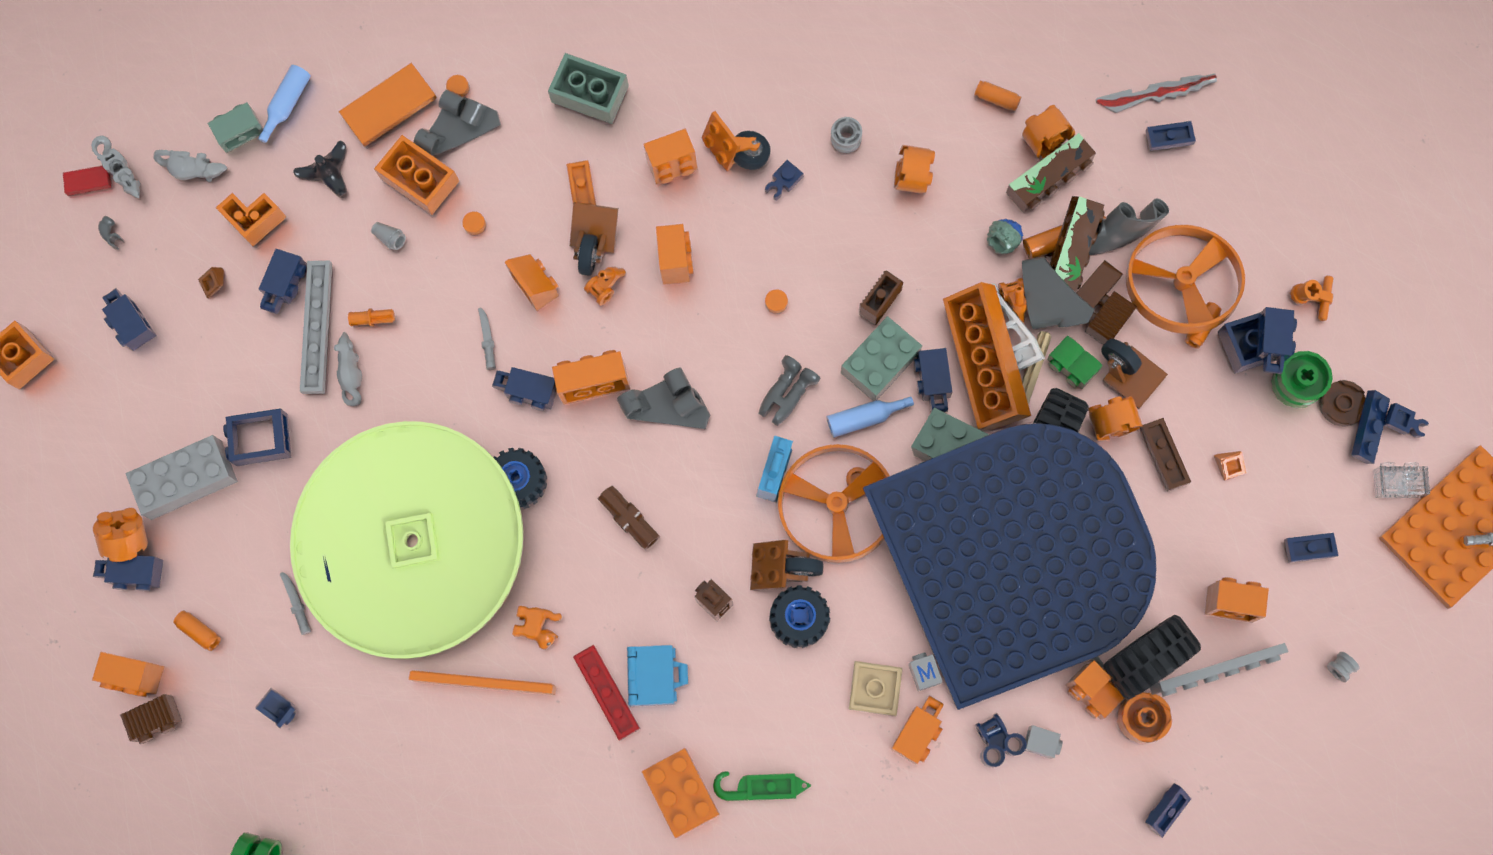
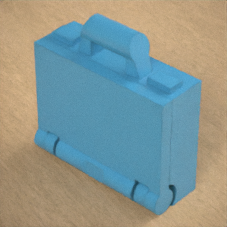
M774 435L756 497L777 502L784 472L787 470L791 457L793 441Z
M673 645L627 647L628 706L675 705V702H677V692H675V689L688 684V665L674 661L676 649ZM674 667H678L679 682H675Z

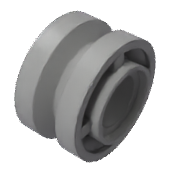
M842 117L836 120L831 128V143L833 147L839 152L850 153L860 146L862 140L861 124L851 117ZM847 132L852 136L845 138L841 134Z

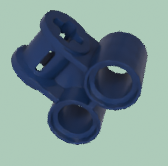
M997 713L990 720L982 724H975L981 739L987 745L980 755L981 761L985 766L991 768L1000 766L1005 760V754L1016 756L1025 751L1027 744L1025 738L1019 733L1008 734L1002 719ZM995 726L994 729L987 731V729ZM1011 738L1019 741L1020 747L1016 752L1008 747V741ZM990 749L995 750L999 755L996 763H991L987 759V752Z

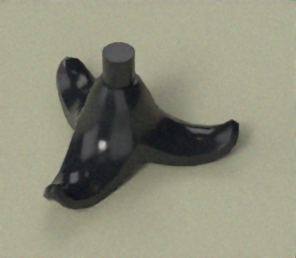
M341 140L338 141L332 151L326 156L317 155L313 164L295 168L293 170L294 175L304 180H320L339 197L346 194L347 189L339 170L345 157L346 144Z

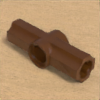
M613 486L605 489L597 498L614 516L613 519L626 533L629 532L634 540L645 550L651 547L660 537L643 519L642 513L631 502L628 503L623 495Z

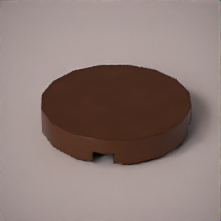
M1340 380L1334 382L1327 393L1319 400L1321 413L1326 420L1334 425L1342 427L1352 426L1361 419L1366 399L1365 392L1359 385L1351 381Z

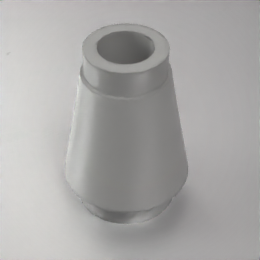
M376 222L372 226L371 233L389 249L399 250L404 245L406 236L402 230L380 222Z

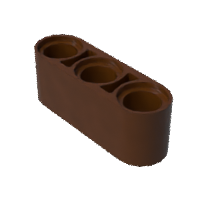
M1104 260L1076 293L1095 309L1104 296L1119 281L1123 273Z

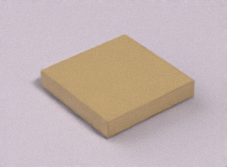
M855 661L848 710L897 716L902 668Z

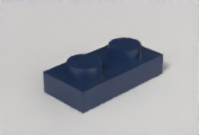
M1192 121L1151 126L1145 130L1150 151L1194 145L1196 142Z
M1334 533L1284 539L1288 563L1339 556Z
M1174 783L1165 792L1156 808L1150 812L1145 823L1157 835L1163 838L1190 802V796L1182 787Z

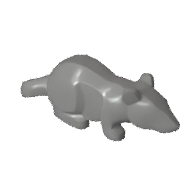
M97 136L91 144L92 151L97 155V159L101 160L104 169L113 175L114 181L123 186L124 192L139 198L140 182L134 179L132 171L127 166L126 159L116 149L112 148L110 139L105 136ZM99 144L104 145L102 155L97 151Z
M156 150L154 152V160L159 165L166 167L169 173L179 180L199 177L206 178L207 182H211L213 178L227 170V166L222 163H209L210 159H207L204 153H197L196 158L190 157V153L186 151ZM161 156H170L168 159L161 158Z
M343 332L338 340V344L334 346V350L338 351L337 379L342 389L344 403L348 406H357L362 400L360 393L357 391V387L361 385L362 371L358 369L356 363L359 360V355L354 353V347L348 334ZM345 391L353 396L352 400L346 398Z

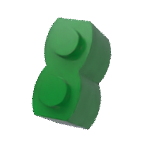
M1068 335L1047 358L1051 369L1057 373L1062 372L1065 374L1067 382L1074 388L1079 387L1083 389L1103 366L1093 355L1085 351L1079 343Z

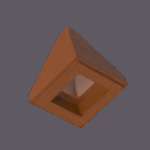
M211 267L198 279L207 298L212 297L223 287L224 270L220 267Z

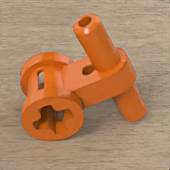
M608 267L605 270L599 271L598 275L587 282L584 291L587 294L591 293L597 299L596 302L600 306L604 305L614 294V290L611 287L619 277L625 276V269Z
M1325 276L1323 287L1316 280H1309L1304 284H1296L1291 289V298L1297 304H1304L1308 301L1319 303L1318 320L1326 321L1329 305L1333 302L1334 294L1331 292L1334 278L1332 276Z
M1018 278L1015 282L1007 284L1004 282L999 283V294L1006 302L1010 303L1013 311L1024 323V312L1027 310L1023 279Z

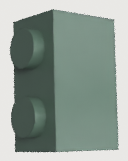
M247 102L235 106L233 110L223 115H218L208 122L218 144L226 153L258 137L263 131L259 119Z

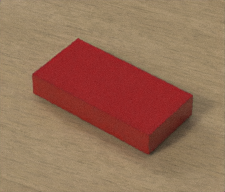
M103 166L63 173L64 192L67 196L112 188L110 174Z

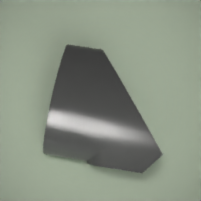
M445 90L439 100V107L442 110L430 130L421 128L417 132L413 143L431 155L443 153L500 126L498 111L450 90Z
M1156 198L1140 212V219H1137L1133 207L1126 202H1121L1107 215L1106 219H1103L1098 224L1096 230L1097 239L1094 245H1091L1089 254L1105 253L1136 241L1168 215L1169 208L1163 200Z
M1044 256L1022 260L1024 291L1033 330L1058 325V327H1069L1088 323L1095 309L1056 273Z
M682 368L669 371L663 376L664 380L648 389L643 391L629 390L617 398L627 419L706 429L710 418V413L700 394L691 387Z

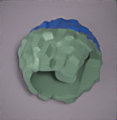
M1008 219L993 221L987 234L988 245L998 254L1013 252L1023 240L1022 226Z

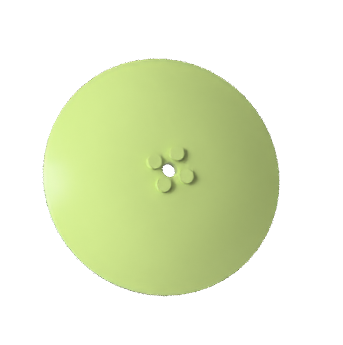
M419 421L388 423L366 430L347 440L326 457L314 471L303 489L293 516L290 537L291 563L299 592L305 604L320 624L337 639L348 646L375 656L402 659L425 657L450 649L467 640L479 631L501 607L512 588L520 566L523 549V522L519 501L507 474L492 455L477 442L460 432L434 423ZM415 534L418 542L414 547H409L407 539L410 535ZM325 557H326V561H327V565H328V569H329V573H330L331 582H330V581H329V582L327 581V576H326V571H325V566H324Z

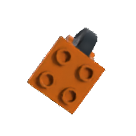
M717 112L711 113L701 138L704 145L711 150L717 162L726 171H729L734 164L748 170H756L767 163L771 148L763 135L755 131H743L734 136Z

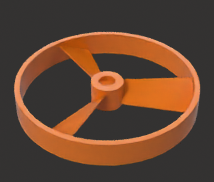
M1173 225L1152 232L1137 245L1127 267L1126 287L1131 302L1137 306V311L1150 323L1170 332L1196 334L1216 328L1233 314L1244 292L1245 271L1235 249L1218 234L1198 226ZM1191 236L1209 242L1189 266L1180 267L1176 274L1135 259L1143 248L1164 237ZM1225 258H1228L1237 275V298L1228 311L1213 319L1195 285L1197 277ZM1132 273L1174 279L1173 284L1175 288L1182 291L1188 324L1168 320L1152 311L1139 297L1134 287Z
M841 444L826 445L807 452L789 468L779 490V515L787 535L801 551L808 552L811 557L821 561L843 563L868 555L885 540L883 534L866 549L854 553L844 513L848 508V503L865 495L864 486L890 476L889 473L874 456L854 446ZM828 452H849L872 462L842 492L835 491L831 494L824 492L794 474L809 459ZM784 493L827 504L828 510L833 514L832 556L821 555L809 550L791 534L783 513Z

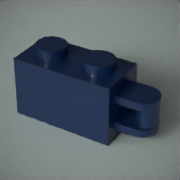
M275 249L259 286V290L264 294L260 304L262 310L277 314L283 302L290 304L292 299L296 297L300 279L305 276L307 271V263L301 256Z
M115 288L102 297L107 304L102 309L106 315L104 321L111 329L116 330L118 335L115 337L121 346H127L134 351L157 336L136 303L126 294L122 295Z
M1265 307L1259 314L1256 358L1264 359L1263 372L1282 374L1284 362L1295 353L1296 342L1293 341V332L1297 328V319L1294 318V310Z
M946 348L918 351L917 358L914 359V370L919 372L920 381H917L918 395L922 394L923 401H929L931 412L934 408L942 412H948L947 398H951L953 392ZM942 399V403L935 404L934 400Z
M514 367L511 368L510 373L496 371L492 384L493 388L504 391L509 402L516 405H522V403L531 404V408L544 411L545 408L552 409L557 392L553 377ZM504 378L508 379L506 385L502 384Z
M137 556L122 562L109 561V557L107 560H95L93 577L105 578L104 582L113 585L112 589L127 590L128 586L136 587L135 590L150 591L151 587H160L163 560L154 556Z

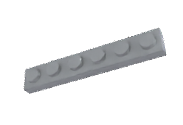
M307 261L300 392L302 394H325L332 277L331 261Z
M1285 643L1158 682L1150 687L1152 695L1160 692L1163 697L1177 693L1176 687L1182 686L1184 690L1198 686V680L1203 679L1204 683H1209L1219 679L1217 674L1224 673L1225 677L1240 673L1238 668L1245 666L1247 671L1259 667V661L1265 660L1267 664L1281 660L1280 655L1287 653L1288 649Z

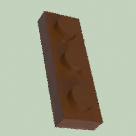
M1164 418L1140 427L1167 492L1190 484V477Z

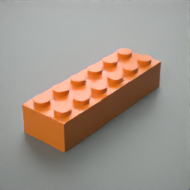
M980 282L943 298L978 429L993 431L1030 417V408L995 285Z

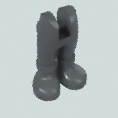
M785 355L782 359L784 374L779 376L778 381L768 391L758 413L766 417L775 403L779 405L780 409L772 420V423L777 426L794 410L801 396L805 393V388L818 384L821 379L811 369L804 368L798 381L794 383L787 396L783 397L794 377L802 369L801 364L788 355Z

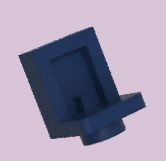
M272 688L269 689L255 707L259 712L275 722L279 728L283 724L288 725L296 714L294 712L296 709L295 705Z

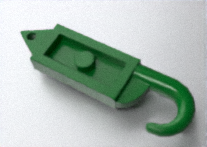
M728 771L718 774L713 782V789L717 797L726 801L796 799L798 794L811 787V784L796 777L795 773L746 775L740 779L737 791H724L720 786L721 780L729 776L730 773ZM803 783H805V784L807 785L806 788H803V787H802V784H803Z

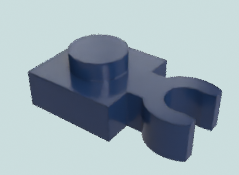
M786 160L772 175V179L775 182L768 183L765 187V192L768 193L771 189L777 190V193L774 195V200L776 201L781 197L782 190L785 188L790 192L804 177V173L790 161Z
M1393 403L1390 405L1384 426L1403 435L1410 432L1412 436L1420 438L1424 437L1425 433L1420 432L1418 426H1428L1429 422L1425 419H1414L1416 412L1400 404Z

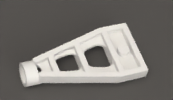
M992 284L996 287L1001 308L1009 318V322L1006 323L1007 330L1014 329L1021 337V343L1012 347L1019 371L1045 359L1034 335L999 294L996 284Z

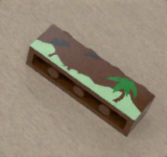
M1078 133L1010 183L1006 193L1022 212L1029 208L1033 210L1042 202L1041 199L1046 195L1048 197L1054 195L1059 190L1058 187L1061 184L1070 183L1076 177L1077 172L1080 170L1084 172L1089 169L1094 163L1093 159L1096 152Z
M1080 196L1071 197L1050 262L1051 267L1075 292L1082 285L1083 269L1089 263V251L1091 245H1094L1096 242V230L1105 214L1103 210L1104 204Z

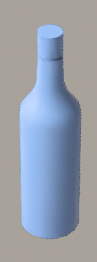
M291 65L268 105V120L258 138L260 141L266 143L276 125L288 119L311 77L303 68Z
M912 397L894 402L875 400L826 416L828 426L833 438L882 423L893 412L913 406L914 402Z

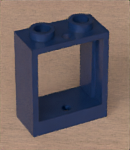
M281 408L226 417L223 431L227 438L228 446L225 447V454L227 460L232 464L242 466L291 458L288 415ZM272 420L275 449L239 454L237 425Z

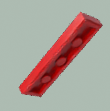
M595 645L574 655L575 662L618 740L620 741L639 730L640 727Z

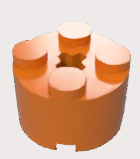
M1051 105L1038 116H1030L1025 121L1026 127L1022 133V137L1038 158L1042 156L1044 159L1062 146L1067 139L1069 141L1073 138L1075 129L1060 109L1055 105Z
M902 145L899 155H903V157L897 161L894 185H897L895 190L920 194L926 193L928 185L930 186L932 183L933 172H929L930 164L934 162L935 151L928 148Z
M1121 396L1108 400V405L1102 406L1099 404L1088 408L1097 441L1110 440L1109 435L1111 437H1121L1143 427L1132 396L1123 399Z
M135 508L102 512L97 515V521L93 525V533L99 555L102 558L104 556L109 557V561L113 562L127 561L137 557V552L141 549L144 551L147 548L148 540L143 520Z
M1141 693L1132 699L1123 701L1118 710L1117 724L1121 732L1131 741L1137 743L1154 742L1166 736L1172 726L1170 707L1157 694ZM1146 713V719L1148 720V722L1143 723L1141 721V714Z

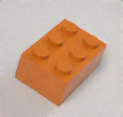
M403 135L399 137L374 168L381 180L431 215L434 214L459 183L454 170Z
M605 351L601 356L597 357L587 355L575 362L561 361L557 363V366L552 367L557 394L563 405L630 390L625 363L620 351Z
M686 748L642 771L675 838L720 815Z

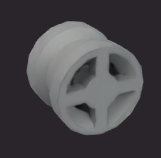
M1342 651L1337 654L1335 661H1331L1327 665L1328 670L1342 682H1347L1350 679V674L1357 672L1360 668L1351 656Z

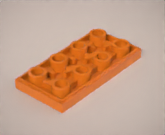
M410 63L338 112L362 145L366 147L437 99V96L414 65Z

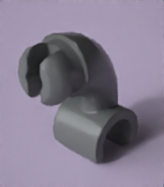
M104 216L98 225L99 233L110 246L118 250L119 248L114 245V242L117 239L124 242V239L116 233L111 234V227L115 222L108 216Z

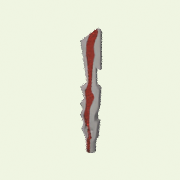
M1215 73L1206 76L1182 77L1180 81L1151 84L1147 90L1132 93V89L1098 97L1096 102L1114 113H1118L1150 98L1159 103L1166 97L1175 99L1176 96H1186L1190 91H1199L1202 86L1217 82V77Z

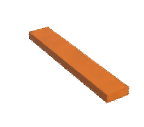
M414 670L410 671L409 680L414 682L555 695L556 686L549 683Z

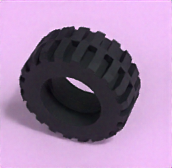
M1051 388L1033 423L1057 425L1079 432L1089 406L1086 401L1059 388Z
M1173 615L1103 664V668L1111 677L1112 683L1120 694L1126 699H1132L1190 660L1201 650V644L1182 618Z

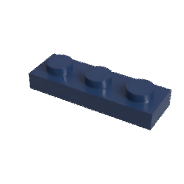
M1376 390L1367 391L1351 456L1366 464H1374L1390 402V398Z

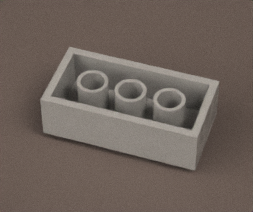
M214 435L125 473L140 514L151 520L238 482L232 465L226 458L223 442Z

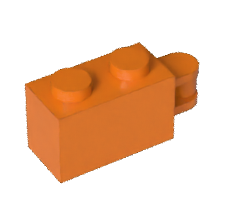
M929 695L922 708L916 706L891 750L915 765L919 761L924 762L931 751L927 748L930 741H936L943 730L939 727L942 721L937 719V716L944 704ZM927 706L936 710L933 716L925 711Z

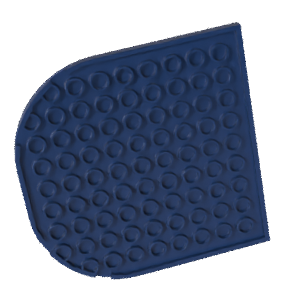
M1040 423L1011 426L863 487L958 710L1106 653L1121 643L1137 627L1150 605L1156 583V553L1150 531L1123 471L1109 453L1087 436L1074 430Z

